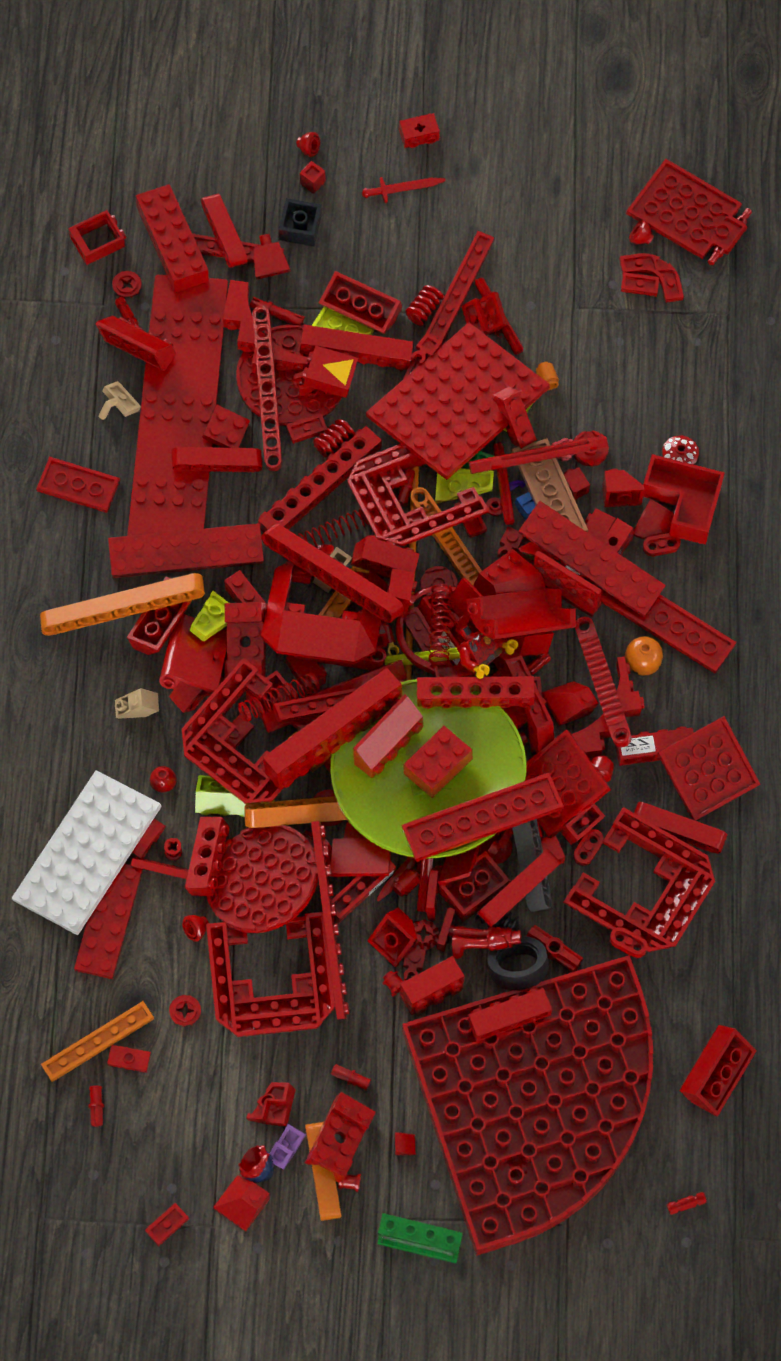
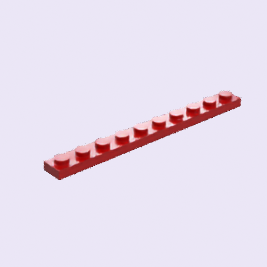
M477 231L426 332L441 341L442 344L494 242L493 236ZM417 357L411 362L403 379L419 366L421 358Z
M320 821L311 822L335 1008L337 1020L347 1019V1014H350L348 1002L345 1003L344 995L347 994L346 983H342L341 975H344L343 963L339 962V955H342L341 944L337 943L336 935H339L338 923L334 924V916L337 915L335 903L332 904L331 896H334L333 885L329 884L328 876H331L330 864H326V857L329 856L328 846L324 845L323 837H326L325 825H321Z

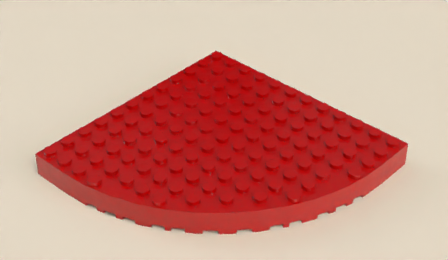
M630 955L545 980L528 989L512 990L402 1024V1033L476 1256L524 1241L560 1224L584 1207L606 1185L620 1167L642 1123L650 1094L653 1073V1040L649 1013ZM533 988H538V990L544 988L552 1008L551 1016L476 1042L468 1022V1015L471 1014V1011L477 1008L486 1009L490 1004L497 1001L501 1003L508 1001V998L514 995H525L527 991ZM522 1159L526 1163L527 1173L524 1174L520 1167L510 1169L508 1162L513 1161L515 1163ZM513 1173L517 1174L516 1177H512L511 1175Z

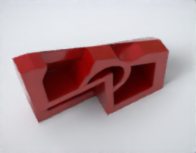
M271 1082L266 1089V1093L257 1101L259 1105L252 1114H247L246 1119L267 1125L287 1126L296 1089L290 1083Z

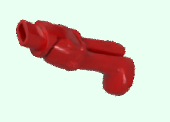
M454 926L452 936L454 959L462 958L464 950L469 948L489 949L491 951L505 949L508 945L511 948L513 944H521V930L513 931L512 928L501 927L475 929Z

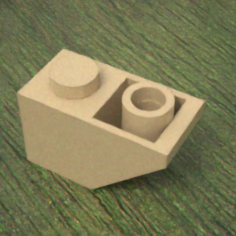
M140 688L116 699V718L147 717L158 712V693Z

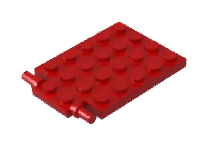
M665 159L627 209L626 214L639 222L645 220L652 230L701 259L705 257L712 246L715 247L712 256L707 261L708 264L713 266L724 253L726 255L729 254L747 229V219L752 211L746 208L741 216H738L737 219L734 218L742 206L741 202Z

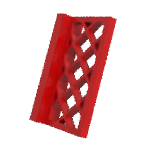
M536 552L533 566L541 572L545 587L561 588L563 600L593 617L602 605L600 600L602 590L542 552Z

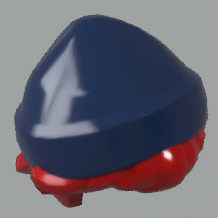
M257 1145L249 1149L243 1156L241 1163L238 1164L240 1175L254 1183L269 1180L273 1175V1158L265 1150L264 1145Z

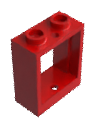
M108 210L68 228L69 237L86 265L125 247L124 240L126 235L122 229L119 230L115 216L110 215ZM107 224L115 240L90 251L82 236Z

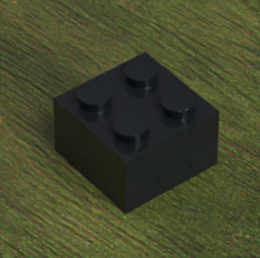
M286 198L278 229L279 240L315 246L322 217V204Z

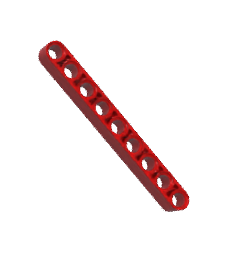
M257 306L253 310V326L264 459L268 470L275 472L282 467V451L271 319L269 310L265 306ZM261 312L266 314V317L262 320L257 318V315ZM260 331H267L268 335L261 338L258 336ZM262 349L269 350V354L266 356H262L259 353ZM264 367L271 368V371L268 374H263L261 372L262 368ZM271 385L273 388L270 392H264L263 387ZM267 403L274 405L273 409L269 411L265 410L264 406ZM273 421L276 424L274 428L268 429L266 428V423ZM274 439L277 441V444L274 447H269L267 442ZM271 458L279 460L276 465H270L268 462Z
M280 524L273 525L262 534L261 539L268 548L381 620L391 623L404 612V605L400 600Z

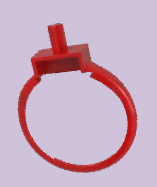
M433 586L413 594L415 595L414 602L420 597L432 593L431 589ZM450 586L452 588V592H454L456 587ZM445 587L435 588L434 591L449 589ZM405 614L397 617V641L403 654L413 665L430 673L433 677L475 676V674L470 675L467 668L462 665L443 668L431 667L432 663L413 653L405 641L403 635Z

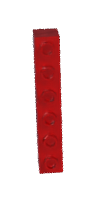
M534 676L483 677L481 679L477 677H417V707L425 709L432 707L470 708L472 706H480L482 708H489L491 706H500L502 708L519 706L527 708L534 706ZM497 691L499 694L493 695L491 692ZM517 691L519 694L513 695L511 692ZM434 692L441 693L438 696L433 695ZM453 692H459V693H461V694H459V695H453L452 693H453ZM472 692H479L480 694H479V695H473V694H471V693H472Z

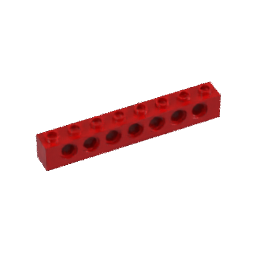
M367 426L362 430H357L353 438L343 442L337 452L331 453L322 465L319 464L314 468L313 473L308 477H303L296 488H291L282 500H277L273 504L272 509L260 515L258 519L260 530L264 533L275 524H280L288 530L292 528L350 477L357 460L377 453L382 448V440ZM356 446H362L363 448H362V449H356L355 447H356ZM347 457V458H349L350 460H348V461H343L342 458ZM334 469L336 472L330 473L329 470ZM322 481L323 484L317 485L315 482ZM303 493H308V494H310V495L304 497V496H302L301 494H303ZM289 505H295L296 507H295V508H289L288 506H289ZM279 516V517H282L283 519H281V520H275L274 518Z

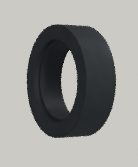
M521 936V944H513L511 948L508 945L507 948L501 950H490L488 954L491 979L496 985L504 989L524 990L539 984L546 977L549 970L545 946L539 940L532 937ZM518 954L530 955L537 960L532 967L519 972L506 971L500 967L503 960Z

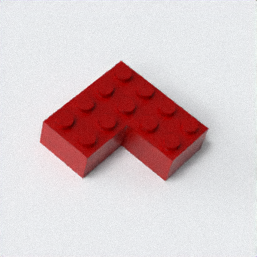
M652 454L643 484L645 488L643 497L677 505L669 536L706 545L725 473Z

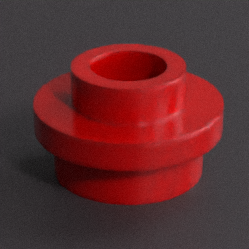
M494 497L486 502L490 515L497 516L503 512L501 499ZM497 504L498 507L494 508L492 507V505Z

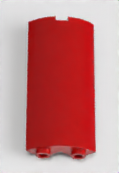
M547 587L467 598V611L474 625L482 634L491 639L576 627V608L562 607L561 588Z

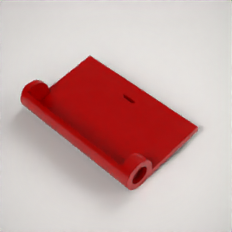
M183 614L169 636L159 682L164 688L174 689L181 681L213 693L219 686L227 649V630L222 629L207 640L202 641L189 631L195 618Z

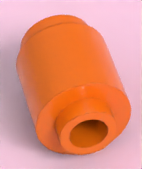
M548 362L540 363L536 368L537 375L550 384L549 390L555 389L559 385V378L553 364Z

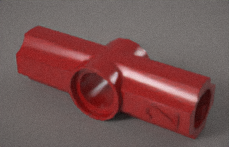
M536 925L528 932V937L539 940L545 946L548 959L557 961L571 972H575L583 961V957L565 946L559 938L552 937ZM557 946L559 950L557 952H553L549 949V947Z

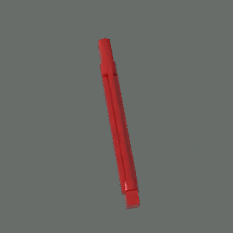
M590 437L468 462L471 474L597 450L598 448L608 447L607 437Z

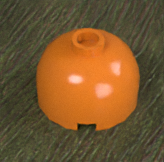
M647 636L633 639L625 652L626 663H629L630 670L638 673V675H651L661 666L663 660L662 648L655 639Z

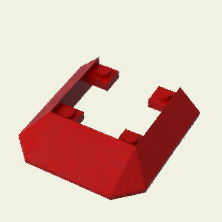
M402 444L357 460L347 481L375 536L379 537L381 541H391L399 546H405L489 512V509L483 498L479 497L476 489L471 487L457 493L460 505L427 517L422 507L404 513L392 489L407 484V478L404 474L406 469L420 467L426 463Z
M290 561L275 568L261 638L277 654L355 664L375 654L381 625L380 618L364 608L362 613L343 610L342 618L304 613L305 605L288 603L292 582L310 584L312 575ZM371 568L369 573L356 572L387 592L388 584Z
M243 658L182 728L184 756L244 804L271 802L284 788L279 790L265 774L263 757L269 751L266 750L258 761L253 764L225 742L236 730V726L226 719L224 715L246 690L257 697L259 694L264 695L266 691L273 687V683L262 676L256 667ZM316 717L292 721L291 724L300 731L314 721Z
M623 807L604 838L603 844L620 853L627 840L660 858L653 873L669 883L652 911H649L634 902L625 916L593 897L600 882L584 872L575 886L572 887L563 903L611 931L617 927H622L644 938L648 944L647 952L675 947L715 883L709 857Z
M323 912L307 913L305 916L295 917L286 924L287 939L307 937L311 973L291 975L293 994L254 998L252 979L232 981L228 946L248 944L247 933L230 928L226 925V922L206 924L216 1021L237 1037L317 1029L335 1008Z

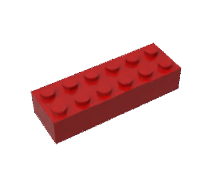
M170 184L135 195L137 210L174 292L176 293L209 282L208 268Z

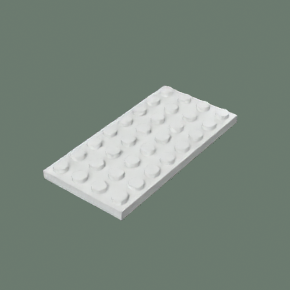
M96 770L16 890L12 900L78 935L162 807L161 804Z

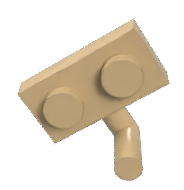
M117 381L104 387L102 392L110 400L105 402L99 417L106 419L110 408L116 406L125 417L139 412L141 406Z

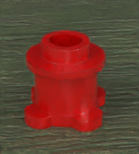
M389 971L383 977L384 982L382 984L384 986L387 985L391 990L392 997L400 992V984L406 981V979L402 980L399 977L398 971Z

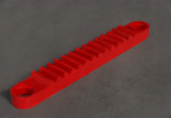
M580 617L576 620L575 630L613 743L617 747H626L631 743L632 736L594 623L589 617ZM582 624L590 625L587 630L583 631L580 629ZM625 733L627 736L624 740L616 739L617 735Z

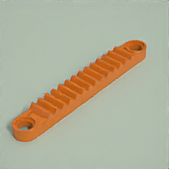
M418 487L411 492V504L415 509L422 507L427 517L442 512L426 489ZM416 494H422L425 500L418 502L414 497ZM453 527L432 534V537L440 545L444 554L447 555L448 560L451 561L452 566L455 567L456 572L459 573L460 578H466L474 585L482 570Z

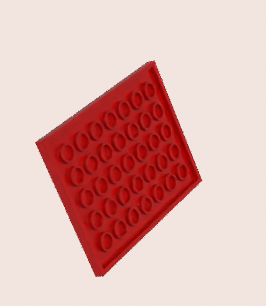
M468 322L444 343L432 357H428L424 363L420 364L366 412V417L448 480L509 425L506 416L498 409L494 394L507 387H511L520 393L524 407L527 409L550 389V384Z

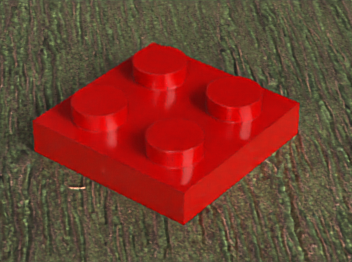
M216 405L202 438L223 448H239L250 420Z

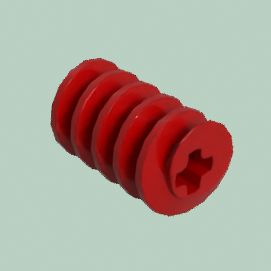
M425 285L422 291L418 293V296L414 298V301L410 303V307L406 309L407 317L414 324L423 326L422 321L428 320L427 316L432 314L431 310L434 311L436 309L435 305L440 304L439 300H442L444 295L435 287Z
M337 419L335 424H331L329 428L324 430V433L319 434V437L313 440V444L322 456L327 457L326 452L329 454L333 453L331 448L338 450L337 443L341 445L343 443L342 439L350 440L348 434L353 436L354 431L345 420Z

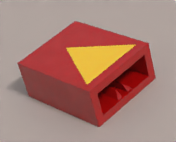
M315 345L314 352L310 351L307 362L310 363L309 368L305 367L302 378H305L304 386L347 398L358 358Z

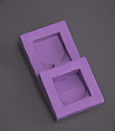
M288 1124L270 1152L273 1164L284 1170L306 1134Z

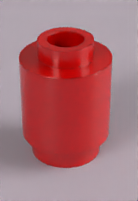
M407 868L393 881L394 884L391 887L400 897L408 895L419 884L420 875L415 869L412 868L410 870Z

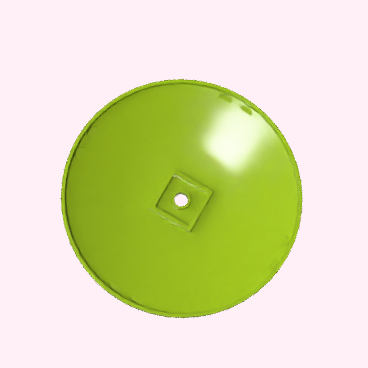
M417 679L400 683L402 684V696L406 694L422 714L423 728L418 734H414L406 747H401L397 756L392 761L389 760L385 764V768L380 774H376L373 778L368 776L354 765L353 747L379 720L373 722L366 731L359 732L351 742L344 743L331 756L332 787L339 807L347 820L360 834L372 843L393 853L408 857L414 856L402 830L403 824L526 780V756L522 739L513 721L500 706H491L489 708H482L480 706H472L470 708L432 707L429 709L417 707ZM434 692V693H433V695H435V696H438V695L441 694V693H439V692ZM453 692L452 694H453V695H459V694H461V693H459V692ZM472 692L471 694H473V695H479L480 693H479V692ZM445 726L473 749V760L441 791L431 798L404 775L403 764L439 729ZM495 834L428 858L448 857L463 853L484 843Z

